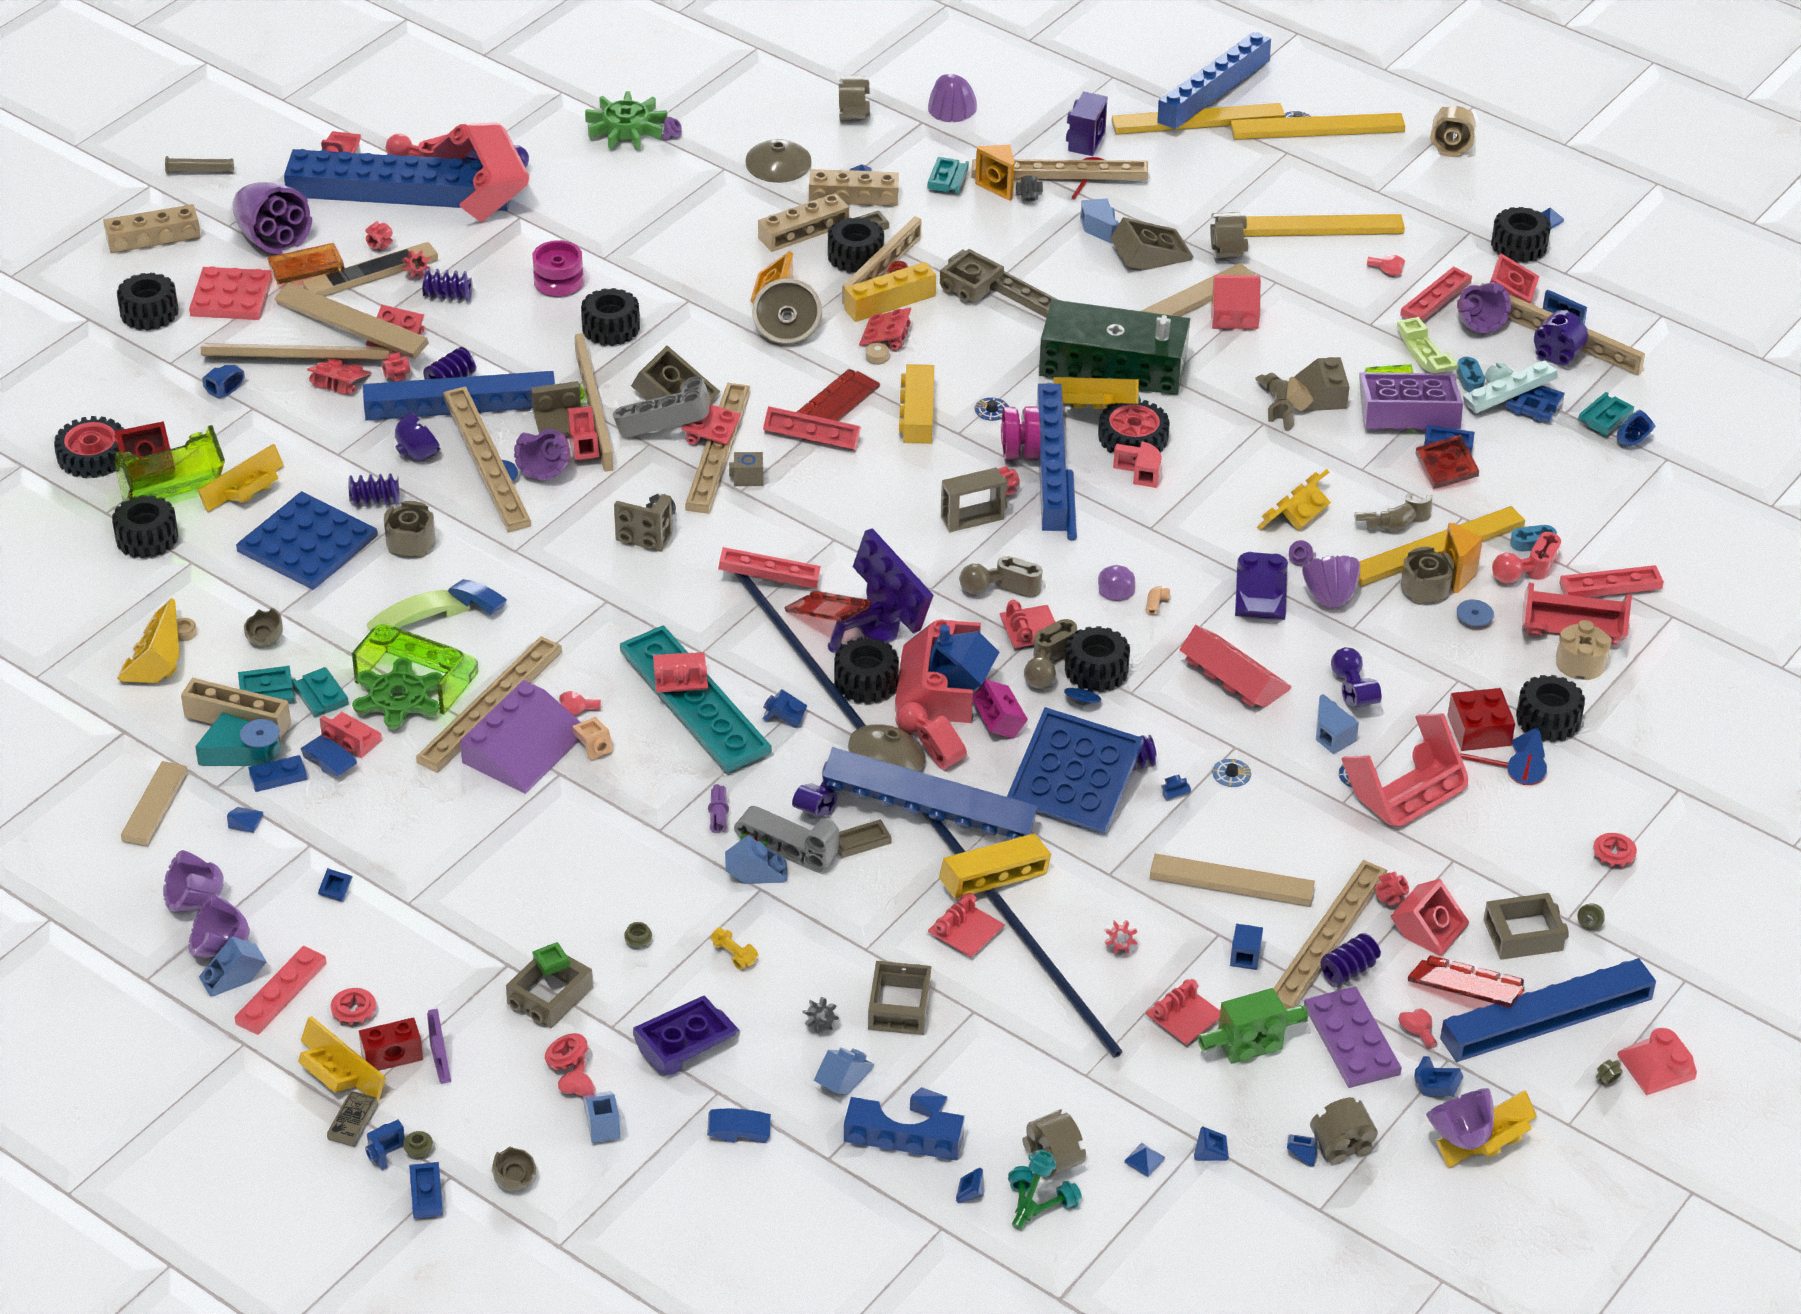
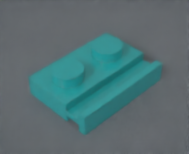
M938 156L928 179L927 189L938 192L954 190L956 194H959L969 169V161L959 163L957 159Z
M1608 392L1597 398L1579 413L1578 417L1579 422H1586L1588 427L1605 436L1633 414L1635 407L1615 396L1613 398L1609 397Z
M290 665L238 672L240 689L286 700L288 703H295Z
M326 667L302 675L300 680L292 679V687L314 718L318 717L319 713L324 712L327 714L349 705L347 695Z

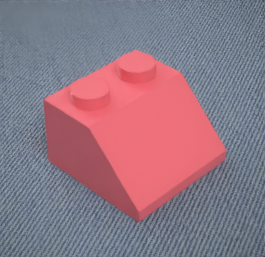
M1214 275L1211 301L1212 329H1259L1260 275Z
M1441 879L1418 884L1390 916L1405 939L1438 956L1447 950L1469 923V920Z

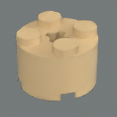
M1443 106L1436 113L1432 122L1430 139L1432 145L1437 148L1440 154L1456 157L1472 147L1476 131V121L1473 112L1461 106Z
M1582 620L1579 624L1566 627L1561 631L1556 652L1557 668L1564 675L1576 679V676L1585 677L1584 680H1591L1601 676L1607 665L1612 641L1611 637L1588 620Z

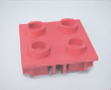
M381 305L377 318L417 334H423L425 331V326L422 325L424 314ZM368 340L365 344L369 347H383Z
M911 307L895 309L884 314L877 313L871 316L859 346L887 340L892 350L900 349L903 345L902 340L905 339L908 327L911 324L909 318L912 310Z
M328 359L326 362L317 363V365L307 368V371L313 372L309 377V382L313 386L327 390L331 389L334 392L337 391L345 395L354 394L356 386L353 385V381L371 374L370 371L363 370V367L360 365H345L339 359Z
M710 404L708 415L704 419L684 424L681 430L687 432L686 439L689 444L698 443L700 437L727 446L741 414Z
M1010 600L1007 603L1006 612L999 613L1013 648L1034 645L1035 634L1055 623L1048 605L1021 609L1020 602Z
M705 652L653 655L656 692L708 689Z
M972 893L961 896L957 903H954L942 917L938 918L936 923L928 929V933L972 958L1005 924L976 908L975 902L977 899Z
M1186 979L1181 986L1167 993L1164 999L1157 1001L1145 1014L1184 1044L1188 1045L1198 1037V1034L1203 1033L1219 1021L1220 1010L1197 994L1199 985L1196 980Z

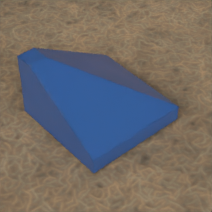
M1534 728L1512 740V746L1516 753L1530 751L1539 754L1542 758L1545 757L1539 728Z
M236 807L227 814L228 828L254 833L263 816V811Z
M327 868L318 894L343 902L353 876Z
M921 1087L910 1097V1110L931 1117L935 1111L942 1110L948 1096Z
M1202 1126L1194 1152V1159L1198 1161H1227L1229 1155L1226 1135Z
M1293 1134L1288 1135L1287 1149L1307 1165L1314 1166L1317 1146L1316 1138Z

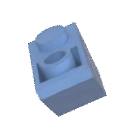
M1108 198L1081 200L1080 220L1084 232L1106 242L1113 243L1110 237L1119 225V222L1115 220L1114 207H1110Z
M1322 694L1319 696L1316 741L1334 755L1357 741L1359 722L1340 708L1336 702Z
M749 835L725 851L726 872L744 884L784 883L787 881L786 860L780 854L774 853L765 847L763 843L756 841Z
M231 936L199 978L208 994L216 996L250 983L267 961L257 944Z
M841 1047L839 1050H827L813 1081L836 1094H849L872 1070L874 1063L866 1060L867 1055L854 1048L851 1051Z
M612 1091L582 1095L591 1142L620 1139V1119L615 1094Z

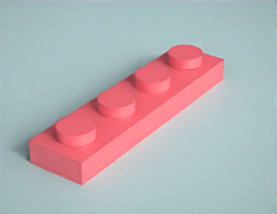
M1453 266L1403 306L1400 316L1406 319L1419 317L1422 322L1467 287L1472 281V275Z
M768 406L763 430L856 450L861 426Z
M722 547L718 570L729 573L744 574L754 578H764L779 583L785 582L815 589L817 588L821 568L818 565Z
M1652 565L1560 576L1559 584L1564 595L1595 597L1658 590L1663 588L1664 581L1657 566Z
M303 945L234 1016L235 1024L259 1035L327 964L326 956Z

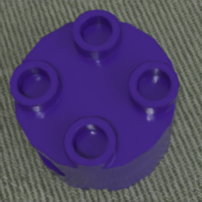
M1561 310L1554 312L1534 333L1533 340L1538 358L1554 364H1569L1587 343L1588 331L1585 324H1580L1577 321L1579 317L1571 312Z

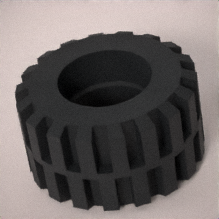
M1510 207L1509 209L1502 210L1501 213L1496 215L1491 239L1493 250L1498 255L1501 253L1515 262L1535 261L1537 258L1543 257L1547 252L1550 220H1547L1545 215L1532 208Z
M861 217L841 219L838 223L831 225V228L828 230L827 254L831 265L838 267V270H844L848 273L857 272L884 246L885 234L883 228L878 226V223L875 221H870L867 218L862 219Z
M140 273V275L126 278L118 286L117 299L120 318H122L124 324L131 328L135 327L137 330L159 329L161 326H167L169 322H173L175 316L178 315L179 309L175 284L169 277H164L163 274Z
M603 288L600 291L596 290L592 294H588L583 299L581 305L582 332L585 334V337L591 339L593 343H600V345L604 346L625 344L626 341L633 340V337H636L638 331H640L638 299L633 297L632 293L616 288Z
M140 495L137 498H129V501H123L121 506H117L115 513L112 514L117 547L124 554H130L131 557L139 556L140 558H146L151 556L152 558L158 554L162 555L166 553V550L172 549L173 544L178 540L174 507L162 497L156 498L154 495Z
M1089 626L1085 627V630H1077L1076 634H1072L1066 643V677L1070 678L1072 684H1078V688H1085L1090 692H1093V690L1098 692H1104V690L1111 691L1114 690L1115 686H1121L1122 682L1126 681L1129 671L1130 644L1127 643L1128 640L1125 637H1121L1120 632H1114L1108 627L1105 629L1102 626H1096V628Z
M860 637L855 641L852 639L847 641V644H842L839 650L836 651L834 658V685L844 695V698L848 700L853 699L856 703L865 702V704H870L873 701L875 703L881 702L882 698L887 699L890 697V694H894L896 691L899 675V657L897 656V651L892 649V645L889 643L885 644L881 639L874 640L872 637L863 639V637Z
M1540 675L1539 678L1532 677L1530 681H1526L1520 690L1516 717L1518 725H1521V729L1524 732L1539 728L1542 741L1549 740L1550 742H1556L1558 739L1560 741L1566 740V737L1571 738L1575 732H1578L1585 706V695L1582 694L1583 691L1580 687H1576V683L1567 681L1565 677Z

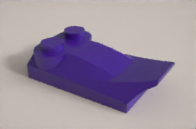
M1246 552L1239 556L1237 560L1235 616L1285 620L1288 561L1284 556L1276 553Z
M703 995L633 1027V1037L638 1049L659 1073L671 1075L680 1071L682 1062L733 1037L740 1030L722 1010L717 1009Z

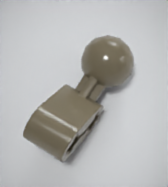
M1004 556L998 559L997 568L987 569L983 565L976 563L967 565L961 571L959 581L962 589L969 594L979 595L986 591L990 583L996 582V585L1002 589L1032 597L1037 596L1041 592L1043 569L1035 563L1011 556Z
M1062 619L1035 634L1034 658L1028 661L1024 668L1025 680L1031 687L1043 689L1052 685L1056 677V669L1052 662L1066 655L1067 640H1069L1072 634H1076L1077 624L1074 621Z

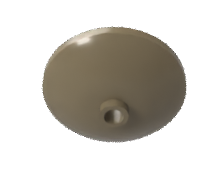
M771 139L758 143L751 148L746 155L745 163L747 170L754 177L767 182L782 183L804 176L811 168V155L807 149L794 141Z
M784 278L768 283L758 292L753 302L752 316L757 330L763 337L776 344L792 345L808 339L817 330L822 317V306L817 293L808 284L797 279ZM790 315L792 318L785 320L784 316Z
M870 724L856 729L849 738V752L919 772L924 766L925 753L923 748L912 735L900 728L885 724Z

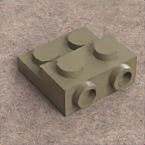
M967 249L940 270V285L946 292L953 291L957 293L963 301L970 300L976 303L990 292V284L1004 274V266L971 249Z

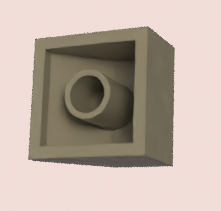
M1341 357L1317 358L1294 376L1308 388L1314 398V401L1303 411L1347 409L1350 386Z

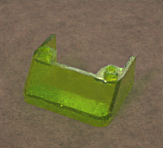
M213 425L207 426L205 434L197 432L190 435L189 440L183 446L138 458V455H132L131 452L122 454V451H118L114 461L123 501H129V498H137L140 495H154L156 498L162 497L165 499L199 489L220 476L225 464V458Z
M380 624L372 628L352 652L354 679L357 684H359L357 675L364 670L371 671L386 653L399 658H408L416 664L445 673L437 683L440 714L445 715L479 672L478 660L474 656L387 624Z

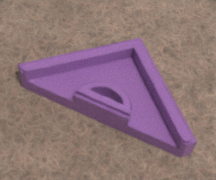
M438 1008L428 1010L429 1041L438 1079L441 1084L449 1083L451 1078Z

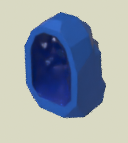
M224 365L220 368H214L202 378L203 387L210 395L217 399L227 397L242 384L245 374L244 370L236 365Z
M1639 409L1630 415L1617 431V440L1621 445L1634 446L1640 443L1656 426L1651 418Z

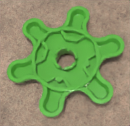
M399 658L394 661L393 670L390 673L380 675L370 670H364L357 675L358 683L370 691L366 696L355 699L352 707L358 715H366L371 712L385 714L384 723L391 730H397L401 727L403 719L408 718L411 713H420L426 717H433L438 713V701L429 698L427 694L439 689L443 684L444 677L438 672H430L423 676L415 675L411 672L412 661L408 658ZM401 693L405 694V695H401V696H394V698H393V696H392V695H398V694H401Z

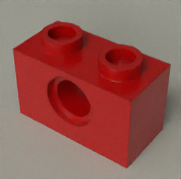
M414 1017L358 1030L362 1058L378 1071L423 1060L421 1036Z

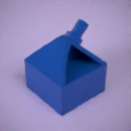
M941 625L939 627L940 635L937 637L930 655L928 672H938L946 676L948 680L947 688L974 690L980 687L1000 652L979 631L951 635L950 627L948 625Z

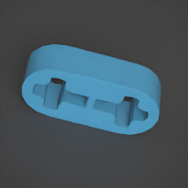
M1472 357L1460 358L1457 363L1458 369H1456V373L1463 389L1470 393L1474 389L1484 387L1485 377L1478 361Z
M1550 525L1517 528L1512 531L1510 546L1517 551H1531L1542 533L1552 532L1557 534V531Z

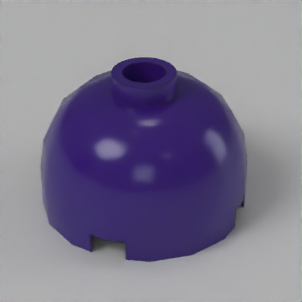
M409 412L398 422L395 428L394 438L398 443L395 448L402 457L408 455L413 460L418 461L429 459L441 450L440 444L426 425L417 424L420 419L412 412Z

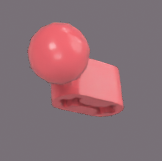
M394 134L387 139L385 149L387 154L396 156L442 158L431 147L445 135L424 140L416 146L412 144L408 136Z
M1552 532L1542 533L1532 548L1529 558L1520 559L1514 553L1508 552L1498 555L1492 563L1494 577L1501 583L1508 584L1518 581L1523 572H1526L1533 579H1544L1556 561L1561 538Z
M916 702L904 703L897 710L895 721L898 728L911 735L918 733L924 747L940 769L945 770L966 758V747L946 717L939 715L929 720L925 708Z

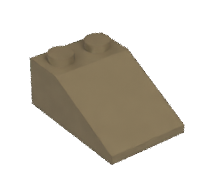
M1123 217L1110 237L1116 251L1119 252L1124 260V264L1131 269L1148 270L1190 261L1194 257L1178 231L1174 228Z
M668 345L638 373L631 385L646 400L681 393L683 383L687 379L699 376L704 380L711 401L720 393V390Z

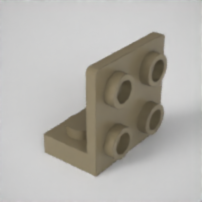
M574 381L531 387L532 410L538 432L540 433L546 429H555L561 434L569 436L567 409L581 407L579 382Z
M661 494L657 503L654 502L651 509L621 501L615 502L616 540L662 552L673 534L671 496Z

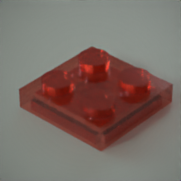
M1461 435L1416 448L1415 454L1433 489L1479 476V469Z

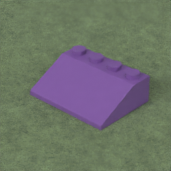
M1359 372L1362 415L1365 428H1370L1371 430L1393 428L1398 431L1414 428L1426 431L1427 425L1461 429L1463 401L1454 374Z
M523 680L460 740L462 763L526 794L580 741L574 736L572 726L581 722L545 689Z

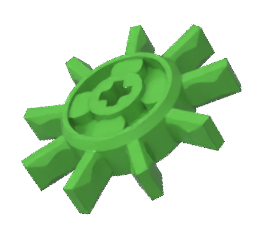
M630 91L625 92L624 100L615 102L600 96V108L603 111L585 110V122L594 123L588 125L589 138L607 134L608 148L610 149L615 146L618 140H631L635 148L640 149L641 136L645 134L661 139L662 126L657 124H664V120L667 118V110L653 111L656 109L655 97L652 96L640 103L632 100Z

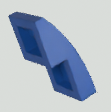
M462 579L448 590L450 594L466 607L474 602L489 615L501 609L507 601L505 597L493 589L466 579Z
M321 735L300 748L304 758L319 762L322 772L334 776H339L357 764L356 759L348 751Z
M711 1109L708 1113L707 1136L735 1143L738 1136L766 1143L770 1137L771 1114L747 1109Z

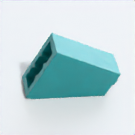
M222 712L195 746L198 765L255 766L268 763L274 757H277L280 752L281 744L279 737L269 746H248L242 742L240 731L250 721Z

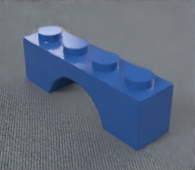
M851 1097L844 1120V1142L879 1147L885 1150L891 1149L911 1154L933 1156L940 1159L958 1160L964 1135L965 1115L935 1111L930 1118L923 1122L903 1124L887 1117L882 1111L879 1101Z

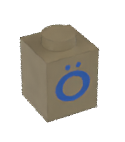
M734 452V462H729V477H734V486H763V452Z

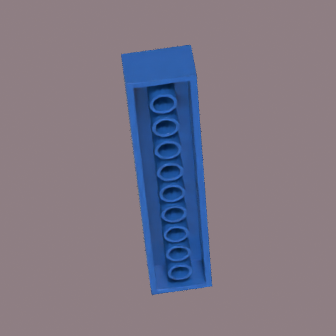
M292 149L284 173V182L286 186L301 192L308 199L461 208L459 204L476 191L473 179L476 173L483 168L480 160H461L458 158L445 159L437 157L396 156L392 154L350 153L347 151L331 152L326 150ZM510 200L498 210L508 211Z

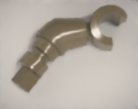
M1272 372L1255 377V380L1270 391L1274 398V403L1268 408V422H1274L1277 418H1283L1284 429L1290 431L1294 427L1293 404L1287 401L1288 381L1280 379Z
M1408 493L1405 498V504L1387 509V511H1380V514H1376V512H1355L1354 518L1355 521H1366L1367 530L1377 529V526H1380L1381 529H1388V531L1403 530L1412 521L1422 522L1431 517L1432 495H1427L1424 500H1412L1413 495Z

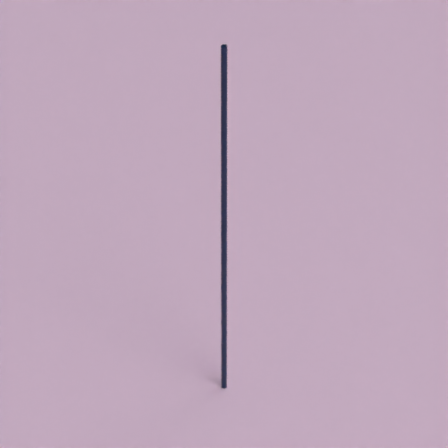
M734 573L856 729L866 726L748 575ZM921 812L954 855L966 852L942 821L934 820L929 817V814ZM996 889L983 891L1114 1058L1119 1057L1122 1054V1049Z

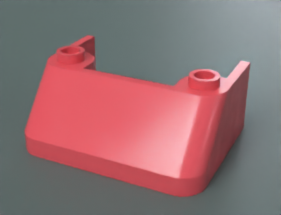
M497 122L460 124L431 147L435 153L445 159H463L475 149L483 168L476 173L473 179L476 191L459 205L481 223L523 190L529 182V174L506 129Z
M1529 583L1524 592L1522 629L1527 630L1526 634L1541 636L1542 632L1560 634L1566 627L1579 624L1582 620H1588L1611 637V645H1618V641H1623L1628 635L1632 595L1627 594L1622 601L1534 591V583Z
M943 619L933 621L903 645L895 698V712L904 703L916 702L925 708L929 720L942 715L949 722L971 723L973 690L947 688L948 680L946 676L938 672H928L930 653L937 637L940 635L939 627L941 625H948L950 627V634L957 635L976 631L981 633V623Z
M1444 713L1418 714L1415 716L1424 739L1413 749L1412 758L1416 769L1384 787L1380 783L1370 755L1344 756L1341 758L1356 797L1388 825L1402 826L1466 788L1468 774Z

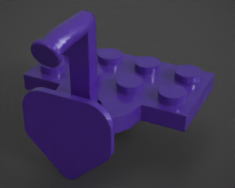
M873 528L865 530L852 567L867 582L866 595L868 603L853 608L850 614L836 621L830 642L828 643V649L833 653H836L842 645L841 642L845 631L855 627L867 639L868 637H872L874 640L881 639L884 643L897 638L900 620L913 634L921 631L934 596Z

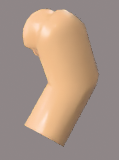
M1157 586L1149 591L1146 613L1151 615L1158 613L1160 600L1168 601L1170 599L1169 588Z

